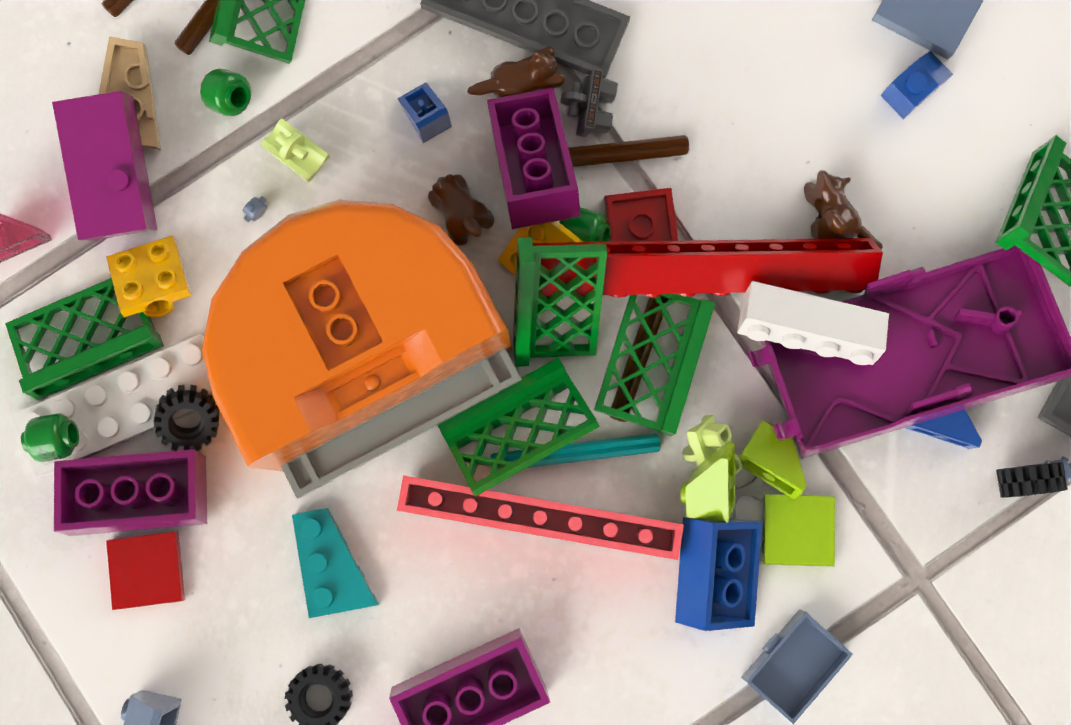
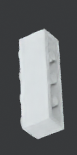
M752 281L742 297L737 333L746 335L755 341L768 340L780 343L789 349L802 348L814 351L823 357L836 356L848 359L857 365H874L886 351L889 313Z

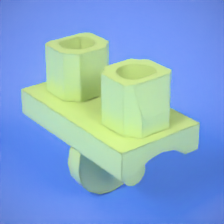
M282 118L277 122L273 131L260 143L264 149L307 182L314 178L330 158L327 152Z
M705 415L700 424L687 431L689 445L682 451L684 460L696 461L697 466H699L724 444L731 442L732 435L729 426L716 424L714 415ZM735 454L736 475L742 469V463L739 456Z

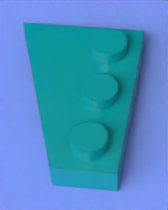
M325 508L293 514L292 519L309 618L379 605L364 578L363 572L347 547L348 544L329 509Z

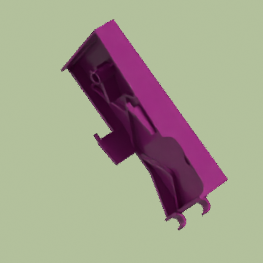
M1015 245L1007 251L1002 248L926 272L924 267L907 270L868 283L863 295L842 301L843 303L889 313L886 351L874 365H857L851 360L836 356L823 357L817 354V352L802 348L789 349L780 343L768 340L760 341L763 349L748 351L753 367L769 365L788 420L783 423L773 424L777 439L783 440L794 437L801 459L1071 377V336L1042 266Z

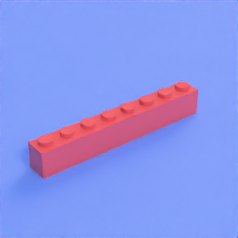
M404 475L397 511L674 560L679 558L684 527L683 524L489 490L475 497L470 487Z

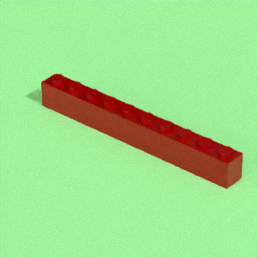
M872 238L533 243V246L606 244L607 258L602 295H610L615 298L643 294L648 297H659L662 294H679L689 297L696 295V293H712L718 296H726L730 293L746 292L752 281L793 291H812L818 294L843 290L850 293H861L866 289L868 283L878 280L883 251ZM584 257L577 264L586 270L597 262V257ZM541 258V265L549 271L561 263L557 258ZM569 268L558 278L567 284L578 275ZM585 282L574 291L583 297L593 290L594 287ZM549 283L539 292L548 298L559 289L552 283Z

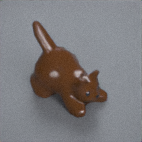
M547 46L538 52L534 51L532 56L518 62L506 61L495 66L491 72V79L470 86L467 92L470 95L494 93L499 98L553 87L559 88L564 84L565 76L561 73H555L557 67L554 57L555 51L552 47Z
M820 170L817 174L816 184L812 182L805 184L804 194L806 200L818 212L817 218L811 225V235L814 239L872 238L880 249L883 248L882 243L862 226V220L858 211L848 201L844 193L845 186L851 181L850 177L840 178Z
M448 174L446 177H439L437 182L433 184L427 198L432 206L444 215L446 230L456 245L463 246L467 244L470 235L480 237L482 233L481 228L490 229L493 226L494 216L483 203L472 198L467 182L462 175L455 174L453 176Z

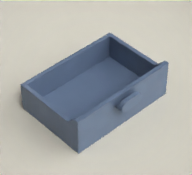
M882 0L872 21L948 60L957 50L983 0Z
M799 609L780 633H775L762 648L764 650L741 678L794 725L851 658L853 653L806 611Z

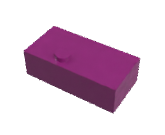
M554 87L487 100L511 228L517 229L581 217L578 186Z
M117 91L52 102L78 240L92 241L158 230L133 96Z
M195 449L54 461V532L76 536L207 524L206 456Z
M520 628L392 686L389 700L401 725H503L551 703L546 685Z

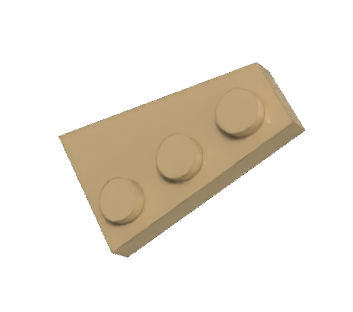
M109 36L99 94L122 91L133 96L142 146L161 150L146 45L142 42Z

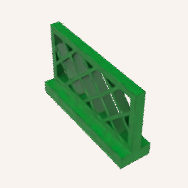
M218 0L209 42L220 46L226 43L287 64L291 63L305 0H288L294 10L293 18L282 22L273 7L283 0H262L264 5L251 12L244 0ZM240 8L244 13L241 17H239ZM267 9L277 26L263 33L253 16ZM245 20L249 21L257 35L249 41L234 36L237 24ZM291 24L290 32H288L286 26ZM280 30L287 41L285 53L272 49L266 37ZM261 41L262 45L256 44V42Z
M1055 135L1032 152L995 243L1006 251L1014 245L1070 287L1071 240L1067 231H1071V196L1067 187H1071V159L1063 153L1067 143ZM1058 166L1066 171L1069 179L1063 180ZM1050 188H1055L1060 202L1054 201ZM1064 209L1069 224L1063 223L1058 210ZM1041 211L1047 212L1052 225L1045 224ZM1049 233H1056L1061 247L1054 246ZM1032 234L1038 235L1043 249L1030 240ZM1058 255H1065L1070 267L1069 269L1062 265Z
M517 238L513 323L515 367L529 366V358L596 356L607 258L606 244L533 246L532 238ZM584 257H597V262L586 270L577 264ZM541 258H557L561 263L549 271L541 265ZM570 268L578 276L565 284L558 276ZM587 282L594 289L582 297L574 290ZM552 283L559 290L547 298L539 290ZM565 296H569L575 303L567 309L563 310L556 305ZM583 308L591 313L582 322L572 317ZM548 309L557 315L547 323L538 318L539 315ZM563 322L573 327L563 335L554 330ZM580 334L589 339L588 344H573L570 341ZM545 335L555 340L549 345H536V342Z
M112 278L5 323L22 375V379L19 380L22 392L36 400H41L164 347L161 336L155 331L151 317L146 316L143 312L137 313L140 314L143 325L131 331L122 328L127 317H123L121 312L114 325L101 320L109 303L118 306L117 300L112 299L115 293ZM93 297L101 299L94 316L81 312L86 300ZM62 310L70 313L62 330L49 326L55 313ZM78 316L91 321L83 338L70 334ZM30 324L39 326L30 344L21 340L18 329ZM99 324L112 329L105 342L100 344L90 342ZM46 330L59 334L51 352L38 347ZM67 338L80 342L74 355L68 358L59 355ZM35 352L47 355L48 358L43 368L32 373L29 364Z
M662 294L659 297H654L658 307L642 314L635 302L637 295H629L594 411L656 430L658 433L671 437L677 432L716 302L703 298L698 300L679 294ZM660 297H664L669 301L663 303ZM676 302L690 306L687 319L675 325L666 307ZM634 310L637 317L630 320L632 311ZM661 310L670 328L653 336L644 318ZM640 321L648 339L632 347L625 333L628 326ZM684 325L682 335H680L677 329ZM672 332L679 345L676 352L665 357L656 339ZM624 342L627 350L619 353L622 343ZM651 342L660 360L643 368L634 350ZM630 353L639 371L621 379L615 367L617 359ZM674 358L672 368H670L667 361ZM662 364L669 378L666 385L655 390L646 372ZM612 375H614L617 382L609 386ZM641 375L650 393L633 401L624 383ZM617 386H620L629 403L619 409L603 405L607 392ZM665 390L662 400L660 401L657 393ZM651 396L659 408L655 422L642 418L636 407V404ZM631 407L634 415L623 411Z
M558 357L521 377L522 381L437 425L475 497L600 427ZM568 388L570 391L566 403L551 401L553 396ZM533 407L540 408L535 421L521 418L524 412ZM548 409L562 411L558 424L543 422ZM570 413L582 414L587 419L576 427L566 426ZM503 424L509 425L504 438L490 436L492 430ZM517 426L531 428L527 442L513 439ZM540 430L554 432L551 441L545 444L535 443ZM473 441L478 442L473 455L460 453V448ZM487 443L501 446L496 459L482 457ZM509 447L523 449L519 459L513 462L504 461ZM478 464L491 466L492 469L487 477L478 482L474 480L473 476Z

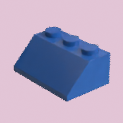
M683 517L682 524L684 527L680 548L675 622L703 631L754 627L762 522L731 518L729 522Z

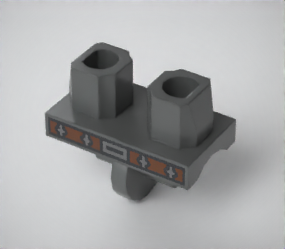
M592 69L591 76H586L584 79L582 93V84L579 82H573L571 92L561 93L560 102L569 106V117L576 118L580 108L576 131L577 136L586 137L591 132L607 133L611 129L613 115L609 112L597 110L598 102L612 103L616 97L618 83L602 78L603 70Z

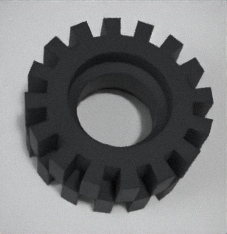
M178 385L176 392L171 388L167 390L166 397L164 395L160 397L154 416L155 434L157 438L162 436L161 443L165 446L171 442V450L177 451L179 446H184V450H190V446H194L195 450L199 451L202 449V443L208 446L212 441V437H216L219 427V408L213 395L208 398V391L204 388L199 393L196 391V385H191L190 390H185L184 385ZM180 409H192L198 412L201 421L193 428H183L174 422L173 416Z
M1063 462L996 470L1001 498L1068 490Z
M323 664L309 666L299 672L288 685L289 690L285 692V699L288 700L285 708L286 711L290 710L292 714L289 717L291 721L294 722L296 720L299 725H337L350 709L352 703L350 699L353 696L352 690L349 689L351 684L349 679L345 680L342 676L344 673L341 670L336 671L334 669L335 666H323ZM314 684L326 686L332 694L331 705L324 711L313 710L307 704V690Z

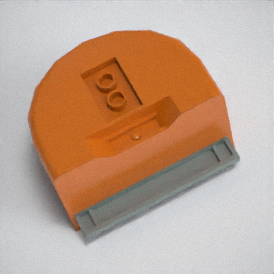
M339 199L287 215L244 249L211 299L202 345V353L213 398L247 466L250 468L283 471L296 498H301L522 381L508 355L512 351L508 329L472 262L440 226L394 204Z

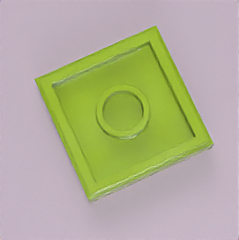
M764 494L763 564L835 567V496L800 495L794 500L787 495Z

